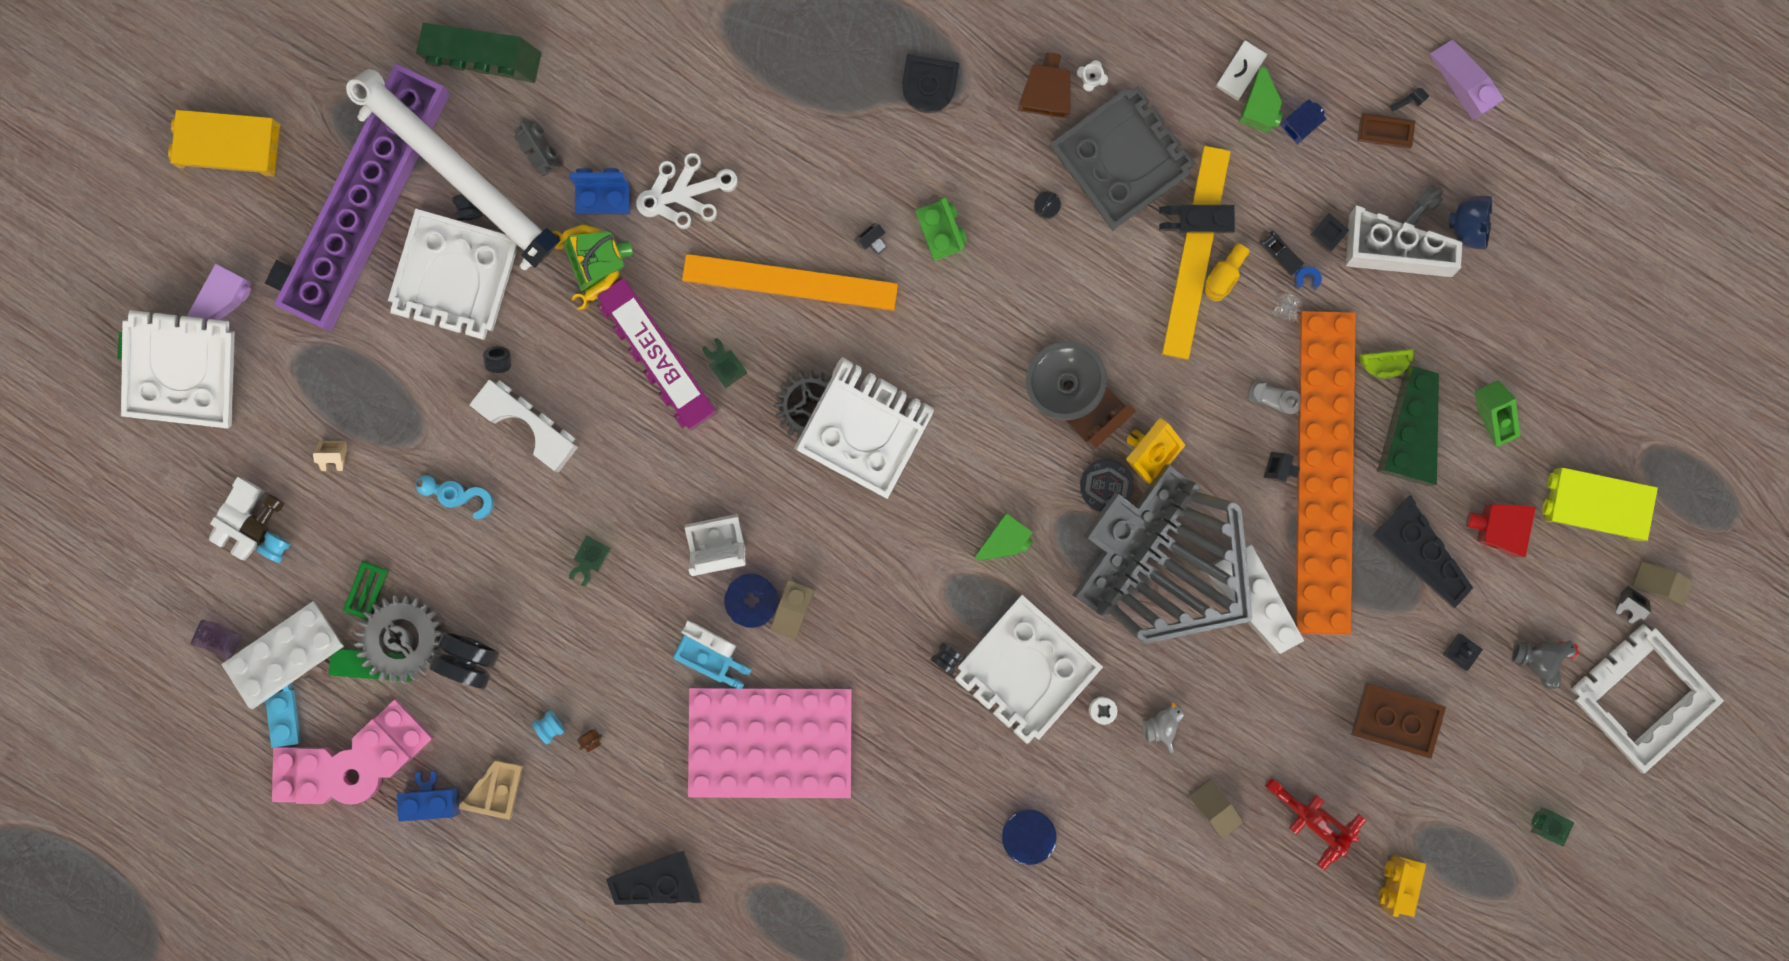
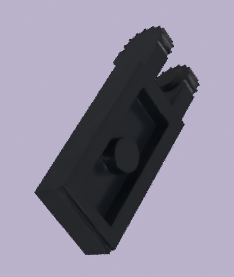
M1235 205L1159 207V214L1179 215V223H1160L1159 231L1230 234L1235 232Z

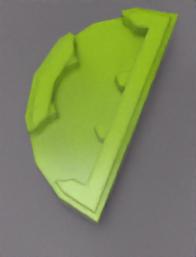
M1414 349L1360 354L1358 356L1362 367L1369 374L1376 378L1390 379L1401 375L1408 368L1413 360Z

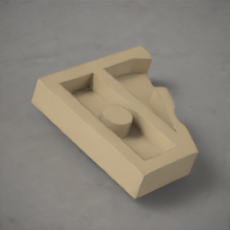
M495 760L485 775L473 787V790L460 803L458 809L508 820L512 819L523 765Z

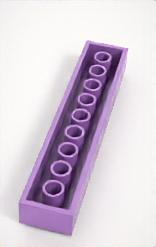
M396 63L385 82V87L433 130L450 96L446 88ZM373 112L367 118L274 303L275 306L329 332H332L420 156Z

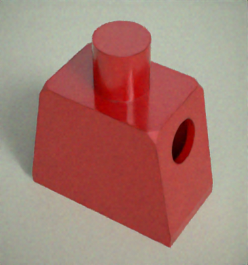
M1500 504L1485 505L1483 514L1469 512L1466 527L1479 530L1477 539L1479 543L1513 557H1526L1536 507Z

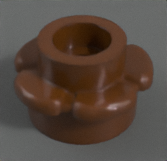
M596 729L585 733L577 739L580 745L578 749H586L587 752L594 750L601 745L599 740L602 738V734L599 735Z

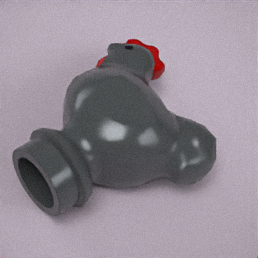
M1571 640L1566 643L1562 641L1559 643L1543 641L1532 649L1530 643L1518 641L1512 652V662L1518 663L1519 666H1524L1528 663L1532 672L1541 678V683L1544 687L1556 689L1561 684L1559 673L1561 662L1565 658L1574 660L1579 655L1578 645L1573 644Z

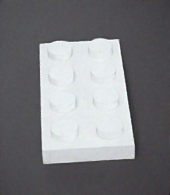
M313 601L221 665L248 708L253 710L344 647L318 605Z

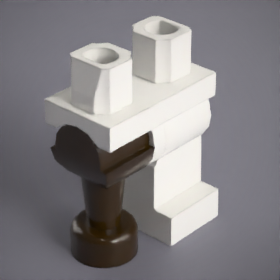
M237 477L232 485L234 488L219 509L216 517L210 523L214 528L208 540L220 547H224L230 537L234 538L237 542L230 553L241 560H246L253 550L257 549L258 545L263 544L265 540L264 535L268 531L267 523L274 511H281L285 503L265 493V490L247 479ZM261 500L264 506L255 517L252 515V512Z

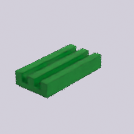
M362 560L343 611L368 621L362 610L377 572L380 573L365 612L371 614L374 611L372 604L377 603L389 570ZM368 568L371 571L366 581L365 587L357 604L356 610L352 609L353 603L355 601L362 580Z

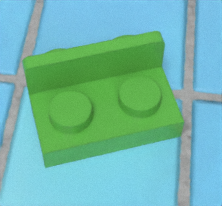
M943 197L939 202L915 210L933 261L964 251V243L967 242V238L963 228H957L954 218L958 217L953 202L948 203L946 197Z

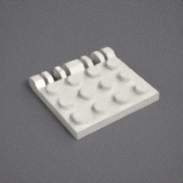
M842 357L837 363L832 378L794 449L888 499L926 428L934 408L926 403L921 404L920 400L915 398L909 403L905 416L900 414L899 411L906 400V392L901 390L895 396L897 387L881 378L877 380L873 387L876 375L872 373L865 377L860 386V391L855 389L854 386L861 375L862 369L858 365L853 366L851 361Z

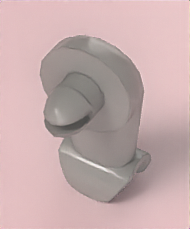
M1258 381L1253 382L1249 388L1248 400L1250 402L1263 403L1285 414H1294L1300 410V395L1296 391L1267 386L1266 382Z

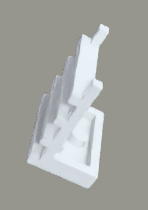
M738 514L685 524V532L690 550L689 573L691 576L745 566L746 549Z

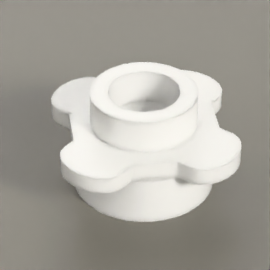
M1094 60L1085 67L1081 66L1078 68L1077 76L1082 79L1084 90L1092 91L1094 87L1107 83L1108 77L1104 74L1101 62ZM1090 74H1094L1095 77L1091 78Z

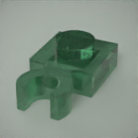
M716 338L714 341L718 348L715 352L708 351L706 346L702 349L708 359L715 360L709 366L726 389L746 375L747 371L732 350L724 354V346Z
M586 535L574 557V560L579 562L580 565L570 572L569 579L574 580L576 574L581 572L584 575V581L581 585L587 586L591 580V569L596 572L600 571L611 548Z

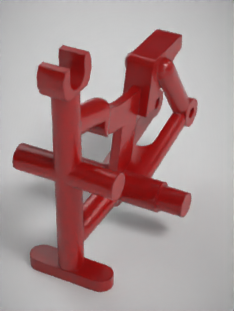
M1271 778L1265 785L1270 792L1299 815L1289 826L1292 832L1297 835L1306 825L1329 844L1323 856L1316 863L1323 871L1331 863L1336 862L1341 855L1345 857L1348 854L1346 849H1350L1352 842L1357 843L1360 838L1357 835L1361 831L1360 828L1367 821L1359 813L1351 822L1349 821L1344 826L1323 808H1320L1324 801L1316 795L1306 806L1286 791L1276 780ZM1331 822L1334 826L1341 830V832L1337 834L1326 824H1329Z

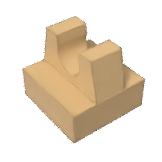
M346 441L318 442L313 452L314 463H318L321 471H327L329 463H335L337 471H343L347 452Z

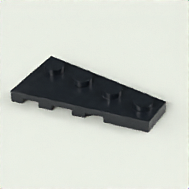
M1409 495L1373 536L1452 608H1456L1473 587L1455 560L1451 558L1441 539L1436 536L1429 525V521L1425 515H1422L1412 496Z

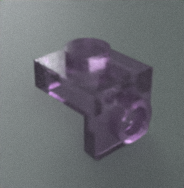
M201 620L191 644L195 647L207 649L217 656L228 660L233 656L242 635L220 623Z

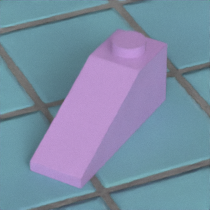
M1453 39L1429 54L1472 121L1504 100L1491 78Z
M215 264L187 317L204 318L205 328H207L208 319H222L248 298L252 282Z

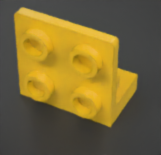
M1392 855L1391 861H1387L1384 875L1387 877L1385 888L1382 887L1378 896V902L1381 904L1380 908L1395 917H1398L1399 914L1414 917L1426 864Z

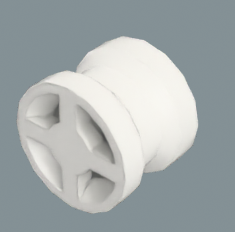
M1103 696L1093 699L1088 709L1090 717L1102 725L1113 722L1118 712L1116 704L1111 699Z

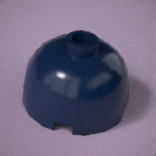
M1492 196L1468 197L1459 203L1456 213H1450L1449 229H1454L1455 238L1462 242V245L1474 249H1486L1488 247L1491 230Z

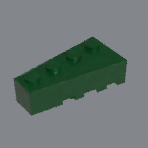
M430 23L422 24L416 51L417 55L425 59L426 64L434 67H441V64L456 70L465 71L467 69L481 74H491L535 83L541 58V52L519 36Z

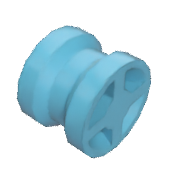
M267 531L264 535L265 541L263 544L258 545L256 551L274 562L281 563L283 559L282 554L284 550L289 549L291 543Z
M551 710L546 712L545 717L541 720L537 719L532 722L535 732L545 744L552 742L554 736L562 735L566 732L559 718Z

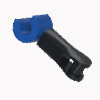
M1273 230L1269 232L1270 235L1264 241H1259V244L1290 276L1296 275L1294 282L1297 290L1304 284L1303 277L1309 276L1312 279L1311 287L1314 290L1319 287L1322 281L1319 270L1311 266L1303 268L1304 262ZM1278 243L1282 249L1276 254L1272 247Z

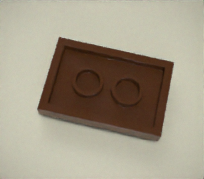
M1366 683L1351 735L1432 759L1446 707Z

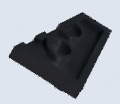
M684 850L606 878L615 905L702 902Z

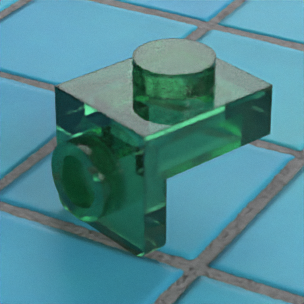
M1541 807L1540 811H1537L1532 818V829L1530 832L1564 847L1574 822Z

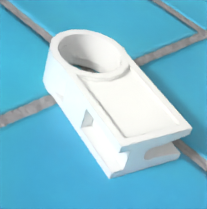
M690 620L686 622L681 632L728 658L731 657L736 648V645Z

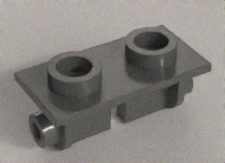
M521 121V126L514 130L516 134L514 137L524 153L529 152L533 148L534 152L528 156V159L535 171L545 176L551 172L549 167H561L562 164L558 159L559 155L555 148L549 145L546 140L543 128L535 121Z

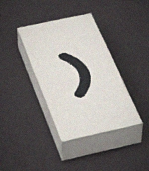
M1244 41L1217 83L1216 88L1238 101L1267 54L1249 42Z

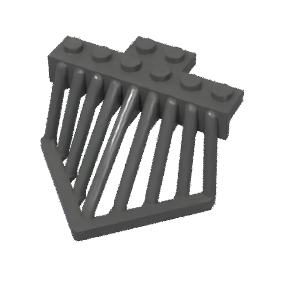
M1165 464L1136 506L1115 492L1085 533L1084 537L1103 552L1075 590L1073 596L1104 618L1111 614L1132 635L1145 644L1251 621L1252 609L1242 508L1229 500L1196 492L1200 487L1197 483L1189 481L1172 466ZM1190 501L1226 511L1227 523L1193 510L1186 505ZM1180 515L1229 536L1230 549L1176 521V519ZM1168 530L1231 562L1233 576L1179 544L1167 534ZM1159 544L1230 587L1235 593V602L1174 562L1156 547ZM1149 558L1228 610V612L1218 613L1158 572L1146 561ZM1141 572L1204 617L1192 619L1189 614L1145 584L1137 574ZM1129 585L1179 622L1167 624L1127 590ZM1119 599L1154 627L1141 628L1118 607L1117 602Z

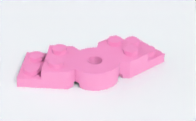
M395 699L352 738V749L336 754L330 747H274L272 802L324 804L332 798L344 804H358L366 801L379 791L382 785V778L395 776L434 737ZM351 769L356 770L359 774L357 783H353L349 779V771Z

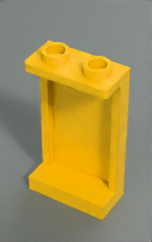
M176 110L175 118L171 121L173 142L168 148V157L171 160V164L178 168L190 166L259 172L264 176L275 177L280 124L273 118Z

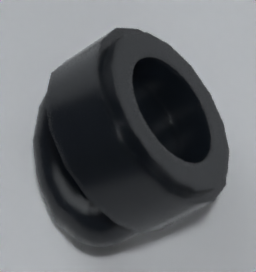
M1042 192L1034 202L1035 213L1042 219L1054 218L1061 208L1060 199L1053 192Z
M494 346L484 351V365L488 371L504 373L511 368V356L507 348Z

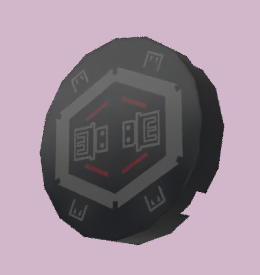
M1111 459L1099 460L1090 464L1083 472L1079 482L1080 494L1085 503L1091 509L1098 512L1103 510L1115 492L1128 501L1133 493V479L1129 470L1121 463Z

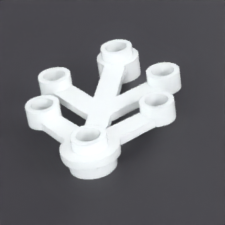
M690 153L685 157V167L672 191L662 194L668 179L674 177L676 173L674 164L670 161H664L659 166L660 174L652 189L644 191L638 196L636 202L637 209L646 217H654L659 214L676 223L678 228L687 229L692 222L689 214L686 212L677 213L665 206L677 202L700 214L705 221H713L717 216L716 208L711 204L704 205L691 197L718 188L723 192H731L737 187V176L732 170L723 169L718 172L715 178L687 186L694 172L701 167L700 157L695 153ZM691 158H696L698 163L695 166H689L688 161ZM665 166L672 167V172L670 174L663 173V168ZM725 175L731 177V181L728 184H724L721 181ZM647 199L654 200V205L650 208L645 206ZM707 208L714 211L711 217L704 216V211ZM682 216L688 218V222L685 225L678 223L679 218Z

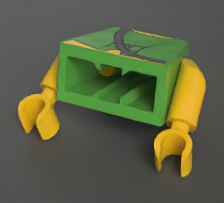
M586 224L567 229L563 234L558 231H552L561 240L555 249L565 248L580 290H586L585 294H575L572 297V301L577 300L579 297L583 298L584 303L577 310H584L589 307L590 300H596L599 294L614 285L619 279V272L624 267L622 258L633 255L631 244L628 240L616 244L611 232H603L600 228Z

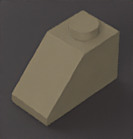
M788 580L770 630L796 640L815 590Z

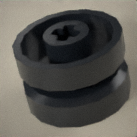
M443 632L438 646L450 655L441 653L433 655L429 669L456 682L486 689L491 675L487 670L477 665L485 667L495 666L500 652L475 639Z

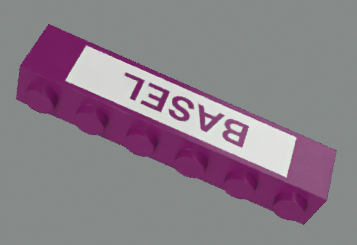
M623 278L599 294L597 297L601 303L597 305L606 319L610 316L616 323L612 328L621 341L626 338L632 346L628 351L636 362L640 360L647 368L643 373L651 384L656 382L662 390L658 393L666 406L672 404L677 412L673 416L683 429L687 426L692 431L717 414L713 405L627 281Z

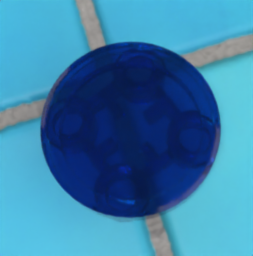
M1033 809L1016 811L1004 824L1002 830L1003 846L1007 854L1018 863L1025 865L1038 864L1051 855L1056 845L1057 835L1055 827L1051 820L1040 811Z

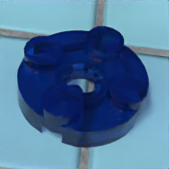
M745 574L729 584L724 597L727 614L735 623L747 628H755L766 624L773 618L779 604V597L775 586L768 579L758 574ZM748 593H753L754 597H759V603H755L754 609H750L748 604H744V599L748 598Z

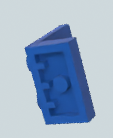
M579 168L576 169V173H569V179L575 186V213L577 215L630 214V182L619 169L605 168L603 172H592V169Z

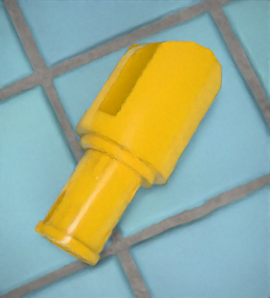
M1236 243L1226 260L1218 262L1208 276L1205 283V293L1210 300H1222L1231 292L1240 278L1238 269L1250 253L1249 249L1244 245Z

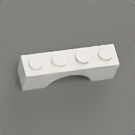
M488 380L470 403V406L495 424L506 418H521L526 421L535 435L533 455L552 470L559 473L578 448L573 443L575 438L564 429L559 433L552 427L554 421L543 413L537 416L531 411L533 405L521 396L518 400L509 394L512 389L499 380L495 383Z

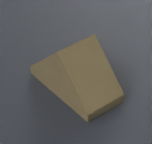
M1640 562L1631 587L1683 607L1693 581L1677 571Z
M1210 779L1188 795L1221 839L1243 824L1232 804Z

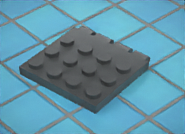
M1136 87L1131 92L1128 88L1124 89L1049 145L1112 231L1191 174L1189 168L1196 164L1185 148L1178 153L1174 151L1181 143L1169 127L1162 132L1159 131V128L1165 122L1155 108L1151 106L1144 111L1142 107L1148 104L1149 100L1139 87Z

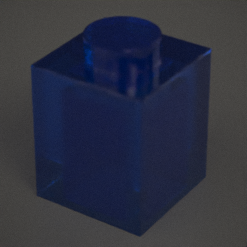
M1308 99L1289 115L1280 126L1298 145L1322 125L1327 118L1324 116L1325 111L1317 102L1313 103Z

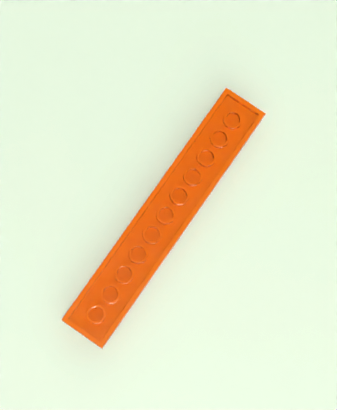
M1300 312V410L1298 411V467H1300L1297 477L1295 625L1300 633L1351 635L1356 313Z

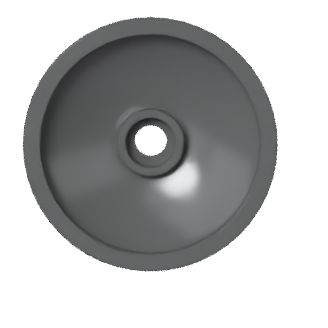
M1072 341L1058 342L1040 351L1032 360L1026 376L1027 393L1033 405L1044 415L1057 420H1074L1087 415L1101 402L1107 387V373L1099 355L1090 347ZM1067 383L1074 384L1070 390H1066L1064 387Z

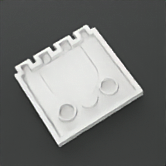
M415 209L388 301L392 303L391 313L410 318L413 309H415L414 320L434 326L437 324L440 316V328L461 333L464 324H467L465 335L484 340L487 331L493 332L518 245L506 234Z
M130 310L128 319L123 321L121 416L220 428L231 427L235 331H229V321L208 319L207 328H205L204 318L181 316L180 325H178L177 315L154 313L153 321L151 322L150 312Z
M1021 595L957 667L961 672L955 677V680L968 692L975 684L979 686L972 696L988 710L995 703H998L999 706L993 714L1008 728L1017 720L1019 725L1013 732L1028 744L1034 737L1039 740L1103 666Z

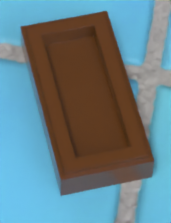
M1362 113L1357 141L1410 149L1413 144L1415 121Z

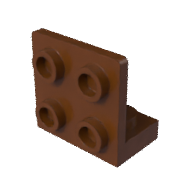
M1106 387L1101 402L1093 411L1078 419L1065 421L1094 450L1136 411L1129 404L1125 406Z

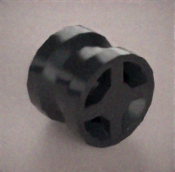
M463 194L452 198L453 204L457 208L455 213L456 220H473L483 216L482 212Z
M942 642L939 646V652L937 655H933L930 660L952 675L955 671V665L957 662H961L964 657Z

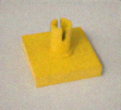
M1159 418L1146 435L1142 434L1138 429L1131 432L1136 436V439L1130 434L1128 435L1127 443L1135 447V449L1126 460L1144 482L1151 485L1164 465H1170L1185 447V444L1169 423Z

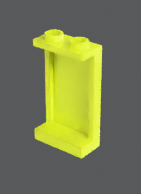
M1557 468L1553 470V473H1550L1547 481V488L1550 489L1549 495L1542 507L1545 522H1556L1628 537V539L1635 541H1648L1657 487L1566 468Z

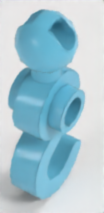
M423 475L416 481L415 487L420 495L430 496L435 494L438 497V501L443 506L449 508L459 507L467 503L474 496H480L484 501L482 509L473 514L474 519L486 518L493 510V497L484 488L473 487L465 491V488L455 481H447L439 485L430 475ZM420 480L423 482L421 487L418 486Z

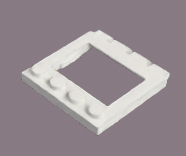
M1642 624L1628 636L1634 643L1633 646L1624 640L1609 654V657L1615 662L1614 664L1604 658L1589 672L1595 680L1594 682L1587 676H1584L1571 690L1577 696L1574 699L1575 703L1640 773L1645 774L1723 703L1724 700L1656 628L1650 630L1646 625ZM1652 650H1655L1672 671L1687 684L1691 691L1633 742L1627 736V731L1609 712L1606 713L1596 701Z

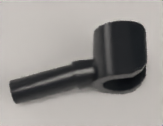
M1417 88L1409 96L1390 105V109L1393 112L1409 104L1412 100L1417 106H1420L1429 98V95L1424 89Z

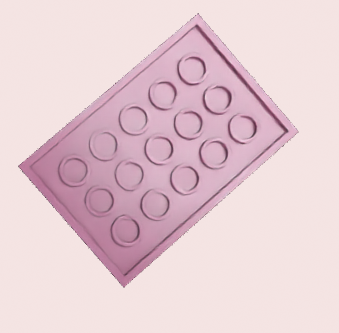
M689 688L688 797L851 798L852 689L742 688L739 690L737 688Z

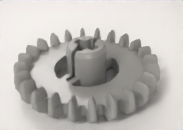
M393 595L392 604L387 599L382 598V608L372 604L375 613L364 612L368 622L358 621V624L364 628V631L355 632V635L361 637L362 641L355 643L354 646L363 648V651L358 653L357 657H367L366 661L362 663V667L373 666L369 674L375 675L380 672V681H384L388 675L391 684L396 682L398 676L403 684L406 683L408 675L412 680L416 681L417 672L419 671L421 674L426 675L425 666L430 665L433 655L439 654L435 650L440 648L437 639L441 637L443 632L436 631V629L441 626L442 622H433L437 613L432 611L427 614L429 605L425 603L420 607V600L418 598H415L412 604H410V598L407 595H404L402 603L396 595ZM406 620L416 627L419 633V643L415 651L412 648V633L403 627L396 626L394 621ZM384 629H386L384 634L385 645L394 651L403 652L406 658L393 659L384 653L381 646V636ZM394 632L402 635L400 637L402 645L395 643L397 638Z

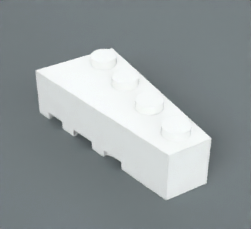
M1357 205L1349 214L1345 266L1453 277L1461 269L1462 242L1431 231H1422L1414 228V225L1406 222L1402 224L1388 219V216L1365 211V208Z
M1246 545L1252 619L1247 623L1274 653L1281 654L1304 640L1252 545ZM1222 558L1213 563V565L1233 576L1231 562ZM1200 570L1205 578L1215 586L1217 591L1235 602V593L1230 587Z

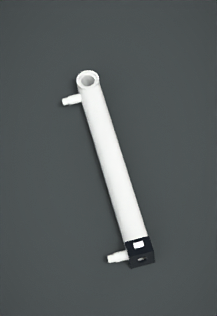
M372 69L365 70L347 83L346 91L349 98L354 103L363 105L357 116L358 120L364 122L372 112L524 250L521 254L523 257L520 264L522 270H527L531 266L536 268L558 245L561 240L548 228L543 231L538 228L389 91L378 72Z

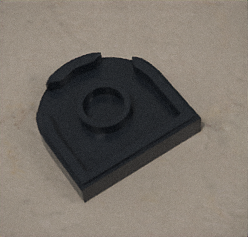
M907 54L902 82L903 95L907 103L915 110L923 113H934L944 109L951 102L955 93L959 63Z

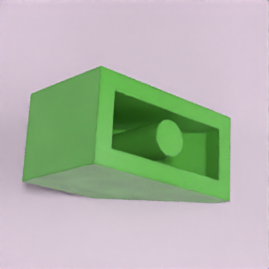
M1260 67L1256 73L1239 123L1269 133L1274 126H1279L1283 112L1279 111L1282 101L1267 69L1264 67Z
M1498 380L1476 390L1477 410L1493 444L1499 447L1520 437L1516 398Z
M1006 513L974 558L980 561L1017 555L1019 551L1025 553L1033 542L1029 538L1033 532Z

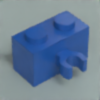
M436 770L430 772L431 779L429 782L423 780L422 771L416 772L415 781L421 790H409L397 794L398 822L452 818L459 815L458 787L434 789V784L438 780Z

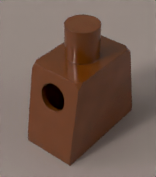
M1051 52L1045 53L1043 66L1036 64L1032 66L1018 111L1068 119L1070 114V71L1059 68L1061 55Z

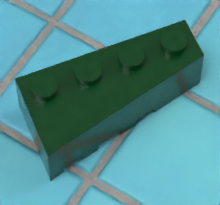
M1415 366L1409 367L1404 371L1377 472L1428 487L1437 485L1439 373Z

